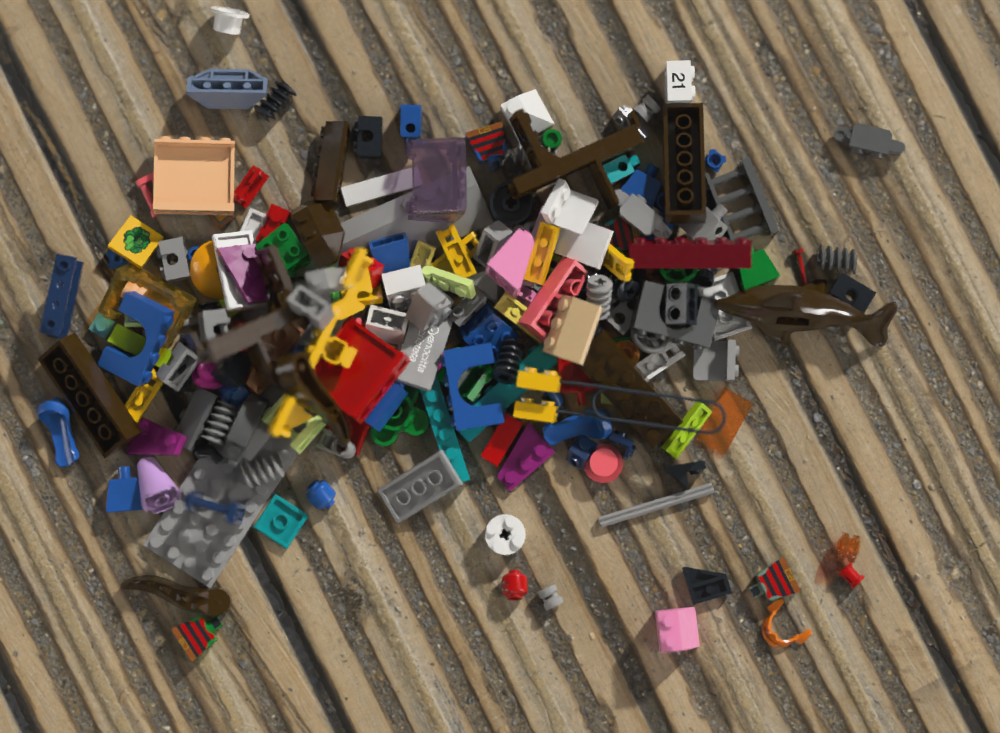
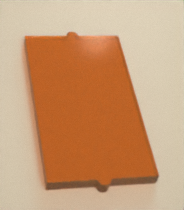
M724 387L716 403L723 407L726 413L724 426L714 434L698 433L696 437L698 441L706 444L709 449L713 448L723 455L727 452L753 405L752 402L741 397L740 393L736 394ZM714 405L711 415L705 421L701 430L713 431L721 425L723 415L717 406Z

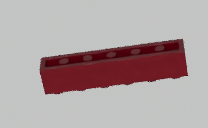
M636 237L630 241L629 258L634 260L633 268L751 269L752 240H748L746 237H738L735 240H727L725 237H717L715 240H707L705 237H697L695 240H687L685 237H677L674 240H666L664 237H657L654 240Z

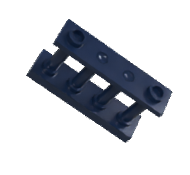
M56 254L39 332L47 334V337L61 339L69 335L84 262L77 261L76 257Z
M191 490L190 494H186L184 500L185 510L199 512L200 508L223 514V517H226L225 522L242 524L247 505L231 502L230 505L225 506L204 500V493Z

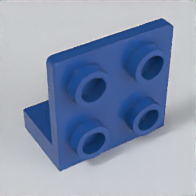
M488 303L459 330L464 341L470 346L491 343L494 361L496 360L499 344L502 340L517 339L519 337L516 331L497 316L493 307Z

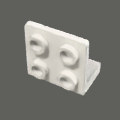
M559 178L542 208L541 214L546 223L582 235L599 202L595 198L571 190L566 180Z

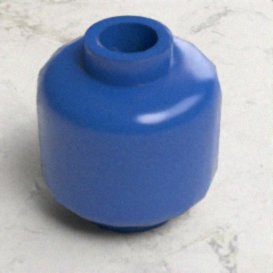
M315 480L307 487L306 498L316 509H329L335 503L336 492L327 481Z

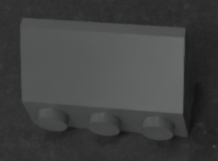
M199 387L191 391L188 397L190 403L187 408H183L179 416L182 420L179 426L173 428V431L187 437L183 447L193 452L200 444L202 439L200 435L205 433L203 428L208 427L206 422L211 421L210 414H214V406L219 404L217 399L221 400L220 397Z

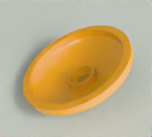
M211 240L201 245L193 254L190 262V276L193 284L202 294L213 299H223L220 275L217 272L218 265L213 241Z

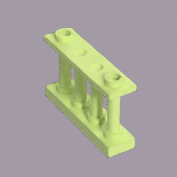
M284 393L272 407L267 408L263 413L261 420L268 426L271 424L284 395L287 394ZM316 415L315 418L312 417L304 422L306 428L301 433L290 429L289 437L292 439L290 446L301 454L326 426L322 422L323 419Z

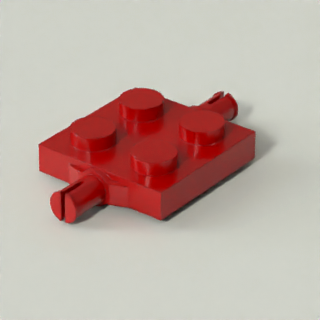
M557 357L559 376H562V380L594 384L576 363ZM561 383L560 393L577 394L578 406H581V398L582 405H586L585 393L599 390V388L567 383Z

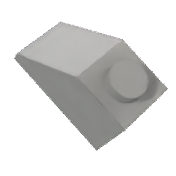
M325 268L305 273L308 290L317 296L351 289L353 284H351L350 288L338 284L345 268Z

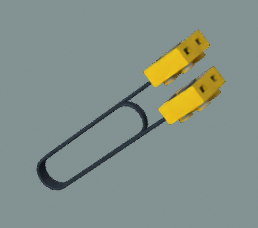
M524 367V371H518L516 387L560 392L561 383L601 389L592 398V408L596 415L558 410L559 406H554L555 402L541 400V404L534 403L535 399L521 397V401L515 402L513 417L555 423L557 422L558 413L701 434H714L720 431L726 421V413L723 407L709 400L562 380V376H557L558 372L544 370V374L537 373L538 369ZM604 390H616L708 403L717 406L721 410L723 420L718 429L703 431L606 417L597 411L595 399Z

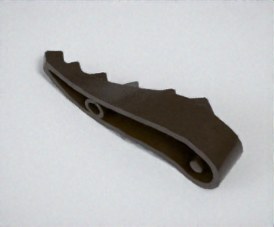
M298 352L280 357L276 364V371L282 384V392L296 399L295 402L321 417L323 419L322 422L332 428V434L338 437L337 444L345 448L350 441L346 419L337 402L318 379L308 356L303 352Z
M153 575L136 576L121 583V589L146 591L166 600L175 607L200 615H224L232 606L230 593L221 587H187L169 579Z

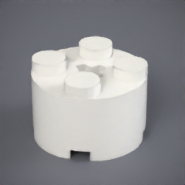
M508 514L498 515L488 523L485 530V539L488 546L494 552L501 555H509L522 547L525 541V529L521 521L516 517ZM502 529L511 532V535L508 536L509 540L505 541L504 538L499 537L502 534Z

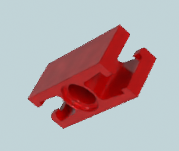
M507 413L504 415L505 423L498 425L480 456L497 467L523 425L521 421Z

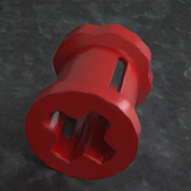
M850 562L838 575L842 576L850 584V588L853 589L864 579V576L860 575Z

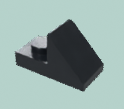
M705 460L664 467V471L686 488L689 487L686 472L689 471L690 475L701 474V469H706Z

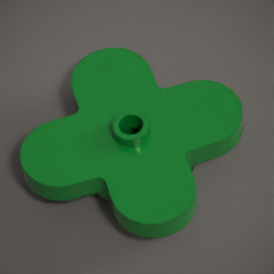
M404 384L405 387L403 389L408 392V395L397 408L400 410L397 416L392 415L380 432L373 427L371 429V437L376 444L384 447L391 446L397 441L402 431L413 436H420L428 431L430 427L428 414L415 406L420 396V389Z

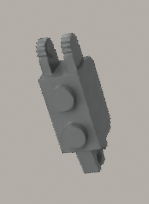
M860 123L854 125L852 129L837 128L834 135V141L847 145V149H851L852 153L862 155L864 152L871 154L870 157L882 159V157H886L888 154L899 156L906 149L904 142L892 139L893 135L890 130Z

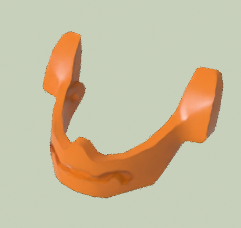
M782 598L776 599L767 607L769 615L762 623L764 639L773 647H786L793 642L801 645L811 636L812 631L810 629L799 635L796 634L789 640L778 639V635L772 632L771 621L773 616L784 604Z

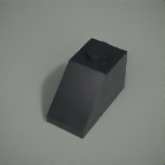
M239 353L219 359L214 366L211 376L227 389L240 388L252 364L248 353Z

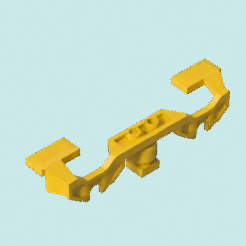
M355 247L338 283L348 288L353 284V288L346 289L342 298L330 303L335 317L323 331L317 327L313 332L314 338L311 344L309 343L305 348L304 353L310 359L313 369L320 356L333 364H339L349 369L356 355V349L347 346L346 342L336 337L329 336L337 319L343 320L365 308V305L358 302L357 294L360 291H366L371 294L373 291L368 267L374 260L365 256L367 250ZM284 395L267 432L277 437L281 434L289 438L290 429L310 420L313 415L308 414L303 406L296 403V399Z

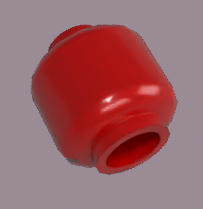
M509 570V574H505L502 577V594L507 597V600L511 601L522 600L528 593L527 576L521 574L520 570Z

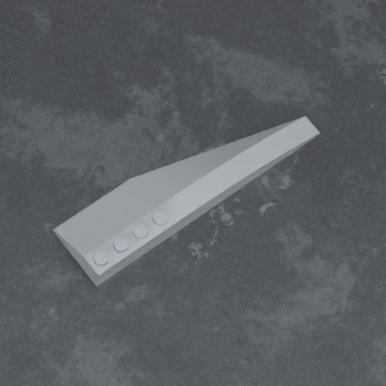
M470 166L342 222L341 225L345 231V237L339 256L351 248L360 247L367 250L365 256L374 258L370 251V241L406 232L409 257H412L418 240L437 248L442 247L435 232L446 230L452 224H454L460 238L493 224L494 222ZM452 235L445 238L447 243L454 240ZM311 259L312 262L304 268L300 267L295 271L296 275L292 278L306 276L305 273L319 269L314 260ZM339 261L328 268H338Z

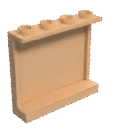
M167 136L154 139L153 214L234 216L235 141H231L229 138L211 140L207 137H201L199 140H191L189 137L170 139Z

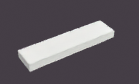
M418 166L344 186L341 189L346 207L417 188L423 186Z

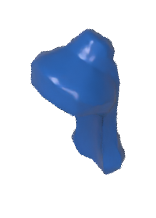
M53 397L50 401L41 403L37 408L36 414L38 419L50 429L55 446L54 462L59 468L76 462L79 459V451L75 446L71 430L70 413L61 398Z
M589 409L585 412H582L585 414L596 415L593 409ZM597 409L601 415L611 417L607 410ZM574 415L559 423L546 422L542 431L544 439L550 445H557L563 440L581 434L598 440L606 439L612 433L613 428L610 420Z

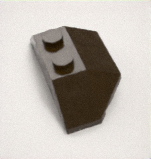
M307 201L291 211L293 223L318 269H325L337 263L345 231L331 203L326 201Z

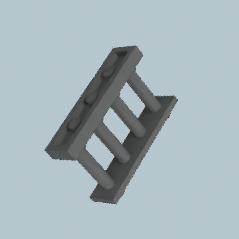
M749 157L741 160L739 169L711 179L709 173L705 174L706 192L709 191L715 207L719 203L723 205L746 195H753L756 201L753 203V206L728 216L724 215L721 218V221L728 227L725 232L726 236H724L727 240H735L738 237L748 238L763 231L765 233L768 232L769 236L778 233L779 229ZM740 176L746 177L748 184L745 188L718 198L715 186ZM754 213L761 214L763 219L761 224L733 235L729 223Z

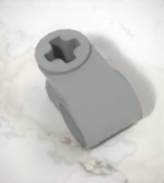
M325 428L322 429L323 434L319 443L315 444L316 447L345 459L355 455L356 446L353 442L349 441L346 450L342 453V447L337 444L338 437L333 435L332 431Z

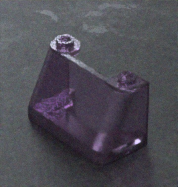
M461 137L410 140L405 145V155L409 160H412L413 196L410 198V201L406 202L405 207L406 213H408V220L454 224L465 214L467 207L465 139Z

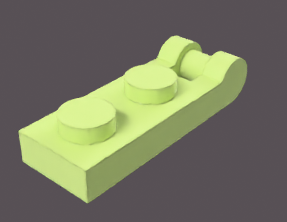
M433 266L422 268L425 285L430 282L434 287L438 286L443 291H449L469 299H473L476 295L472 280Z

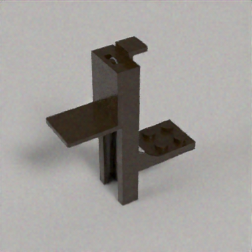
M523 108L515 111L509 121L533 170L512 179V183L506 186L512 200L515 201L558 181L559 178L563 179L588 167L608 210L615 207L620 201L604 170L603 164L636 150L643 143L638 132L641 124L634 110L627 115L631 126L561 158L540 145L539 134L536 130L533 131L530 125L532 121L529 114L524 112Z
M276 245L255 251L256 263L261 267L264 273V282L270 288L267 313L202 342H199L195 331L185 334L191 351H197L202 364L217 361L246 348L262 386L275 384L279 380L260 336L303 318L293 312L288 304L287 298L295 289ZM329 294L318 296L327 303H332ZM315 302L313 305L319 308V305Z

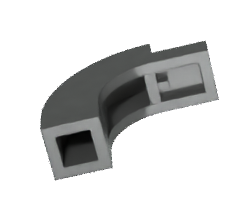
M254 393L247 397L228 434L222 456L238 463L242 461L250 439L258 423L263 418V413L267 409L270 400Z

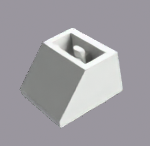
M421 265L381 274L391 310L405 311L410 307L416 291L425 285Z
M370 305L365 328L384 341L400 343L403 346L410 320L405 317L407 313Z

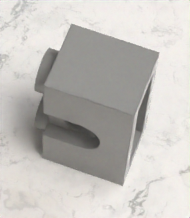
M499 220L485 228L473 259L486 268L487 263L511 238L513 231Z
M178 237L159 241V247H156L158 259L163 261V266L160 267L162 278H166L168 283L191 278L184 238ZM176 255L178 257L177 263L169 265V257Z
M300 284L287 298L290 309L300 317L306 315L310 319L311 324L321 331L335 317L332 306ZM316 302L319 305V308H317L313 304Z
M226 309L202 311L197 314L201 342L216 336L213 331L214 326H218L221 333L228 330L227 326L230 325V316L226 313Z
M180 342L171 352L173 357L168 364L163 363L155 374L176 391L180 390L201 361L195 352ZM186 364L185 371L182 374H179L178 372L181 366Z

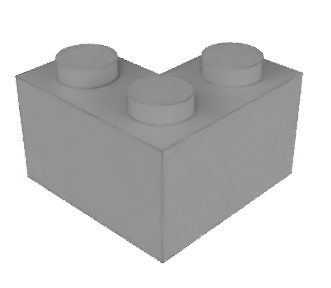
M429 282L416 291L405 317L423 332L429 327L433 328L441 318H447L452 311L450 308L454 301L438 286L434 287Z

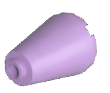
M145 456L141 458L137 463L141 505L144 511L148 513V510H152L153 513H161L175 506L174 502L177 499L178 501L181 499L180 490L154 457Z

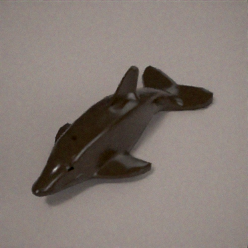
M826 279L813 280L803 287L794 285L754 286L714 302V306L717 309L755 323L768 337L785 345H790V335L793 332L815 331L832 326H847L856 329L871 345L882 347L887 342L888 326L898 307L897 302L893 301L885 304L873 314H864L850 304L826 294Z

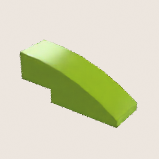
M118 323L108 339L109 342L136 356L142 352L146 344L145 337ZM161 347L159 360L155 366L160 368L163 363L167 365L172 356V351Z

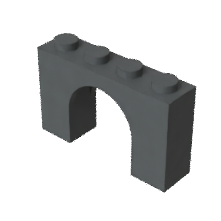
M646 280L640 282V290L636 298L629 329L635 330V334L646 336L647 333L652 334L654 339L665 341L666 338L671 339L673 344L684 346L685 343L690 344L692 349L703 351V348H710L719 309L714 306L716 299L705 296L697 297V325L686 326L682 330H673L663 323L659 314L664 285Z

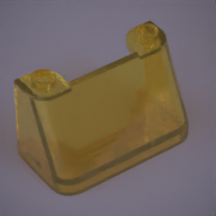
M126 264L116 269L98 312L102 313L109 320L119 319L120 317L125 319V314L118 311L123 300L120 295L128 282L136 283L138 287H144L148 290L146 297L175 311L173 324L168 328L166 342L161 347L163 349L170 348L194 308L197 299L152 273L138 268L134 264Z

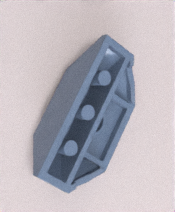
M208 69L195 76L188 77L186 95L208 109H249L267 96L268 78L262 77L250 69Z

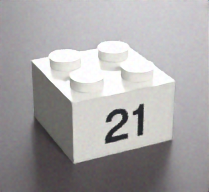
M691 60L666 61L664 67L665 103H691V101H694L695 86H691V82H693L695 77L694 66H691Z

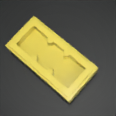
M418 240L410 260V267L421 265L422 269L425 266H430L437 247Z

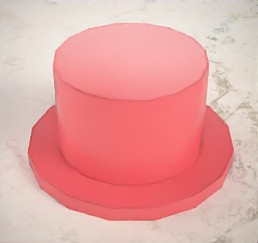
M605 443L598 444L597 449L587 460L584 471L595 482H611L622 471V456L614 446Z

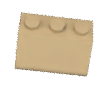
M562 294L555 317L551 322L548 337L544 341L542 352L583 365L603 307Z

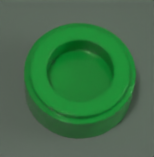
M549 129L544 132L542 143L546 148L550 147V150H554L561 145L562 136L559 131Z

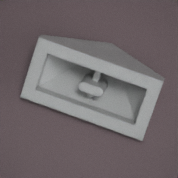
M474 266L477 274L468 279L473 281L474 287L496 303L505 290L485 274L486 268L484 266Z

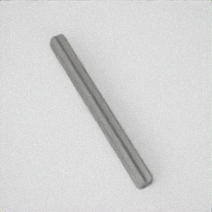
M708 483L598 518L601 527H605L714 493L712 483Z

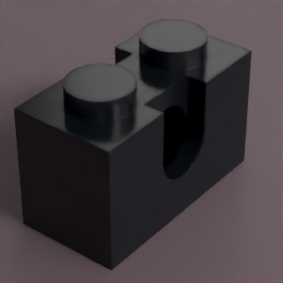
M358 116V121L354 122V133H358V141L353 143V153H357V158L382 159L383 117ZM365 133L373 135V139L370 142L362 140Z
M843 272L839 274L828 292L829 295L850 304L865 313L877 293ZM848 290L855 293V300L851 301L846 298Z

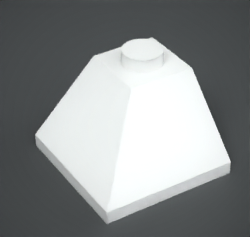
M536 89L520 94L501 104V110L518 141L519 139L509 119L515 111L521 108L529 114L532 121L530 125L533 131L536 130L537 133H540L554 125Z

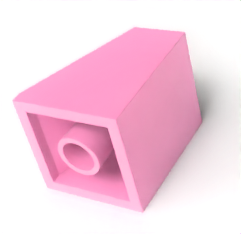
M520 228L487 263L485 274L514 299L519 294L535 242L532 240L533 236L526 230L522 231Z
M695 606L655 611L660 652L682 651L700 647Z

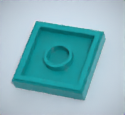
M275 494L253 528L288 549L309 515Z

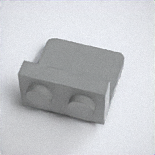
M736 340L712 341L710 348H703V351L694 349L693 379L699 381L733 382L735 377L739 375V365H735V358L739 357V345H736Z

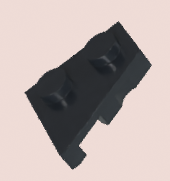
M682 567L693 605L732 593L726 574Z

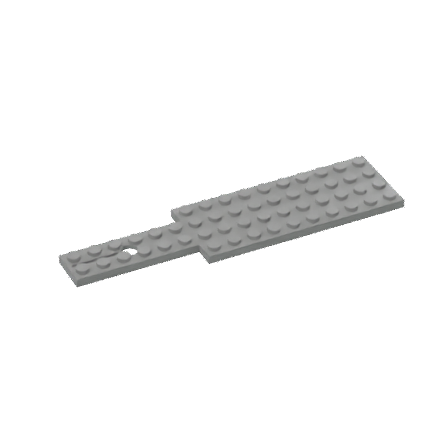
M365 306L363 310L351 316L354 319L362 318L368 307ZM350 316L343 320L337 319L329 337L336 335L342 323L348 320ZM309 324L298 342L299 345H304L306 348L309 343L311 344L314 338L313 332L316 328L314 325ZM267 385L260 396L270 400L267 407L269 408L281 398L284 392L281 389ZM247 397L243 400V402H242L237 408L235 407V410H236L238 413H239V411H240L242 405L244 404L245 400L247 399ZM232 415L231 417L235 420L237 416ZM262 420L256 428L272 437L252 462L244 458L239 468L228 463L229 458L226 457L217 465L210 457L198 459L179 488L181 493L180 501L177 499L174 502L175 506L163 513L143 544L209 588L214 585L282 479L277 473V480H273L269 476L268 483H265L262 479L261 485L258 486L254 481V487L250 488L244 479L241 465L244 469H247V463L249 462L254 467L255 460L262 464V458L265 457L269 462L270 455L277 459L278 452H280L286 470L284 471L285 475L298 454L290 446L292 443L290 437L288 438L281 434L277 437L267 432L269 426ZM228 422V425L232 428L233 423ZM302 423L292 429L297 433H301L306 428V424ZM224 430V432L228 435L230 430ZM221 437V439L225 442L224 445L216 444L211 441L208 445H212L220 454H222L225 444L227 442V437ZM191 490L203 492L204 500L225 506L230 505L231 502L247 505L242 524L225 522L226 517H223V514L200 508L199 512L185 510L184 500L186 494H190Z

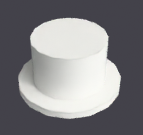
M218 6L210 7V11L215 13L213 30L222 33L239 35L243 18H249L250 14L236 9Z

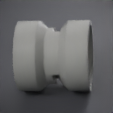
M648 95L640 105H636L633 108L635 114L644 123L651 119V115L661 110L659 105Z
M555 584L537 592L544 601L546 611L564 602L562 597L558 595V589Z

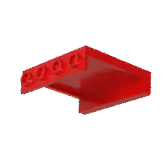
M350 316L348 320L342 323L339 332L333 336L346 342L347 346L357 350L349 369L339 364H333L320 356L313 370L341 410L359 424H362L411 360L404 352L396 350L356 322L354 317Z

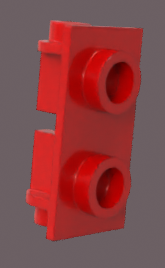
M253 165L235 189L234 200L247 209L270 176Z

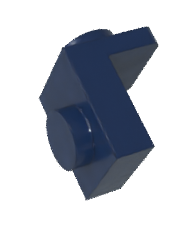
M616 430L615 433L612 432L608 441L626 447L622 459L627 460L628 456L632 457L635 451L634 440L626 438L628 434Z
M581 434L569 449L566 460L573 467L583 470L587 460L597 449L598 444Z

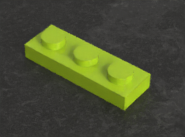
M695 402L678 427L699 430L712 411L705 404ZM674 430L661 448L677 459L696 433Z

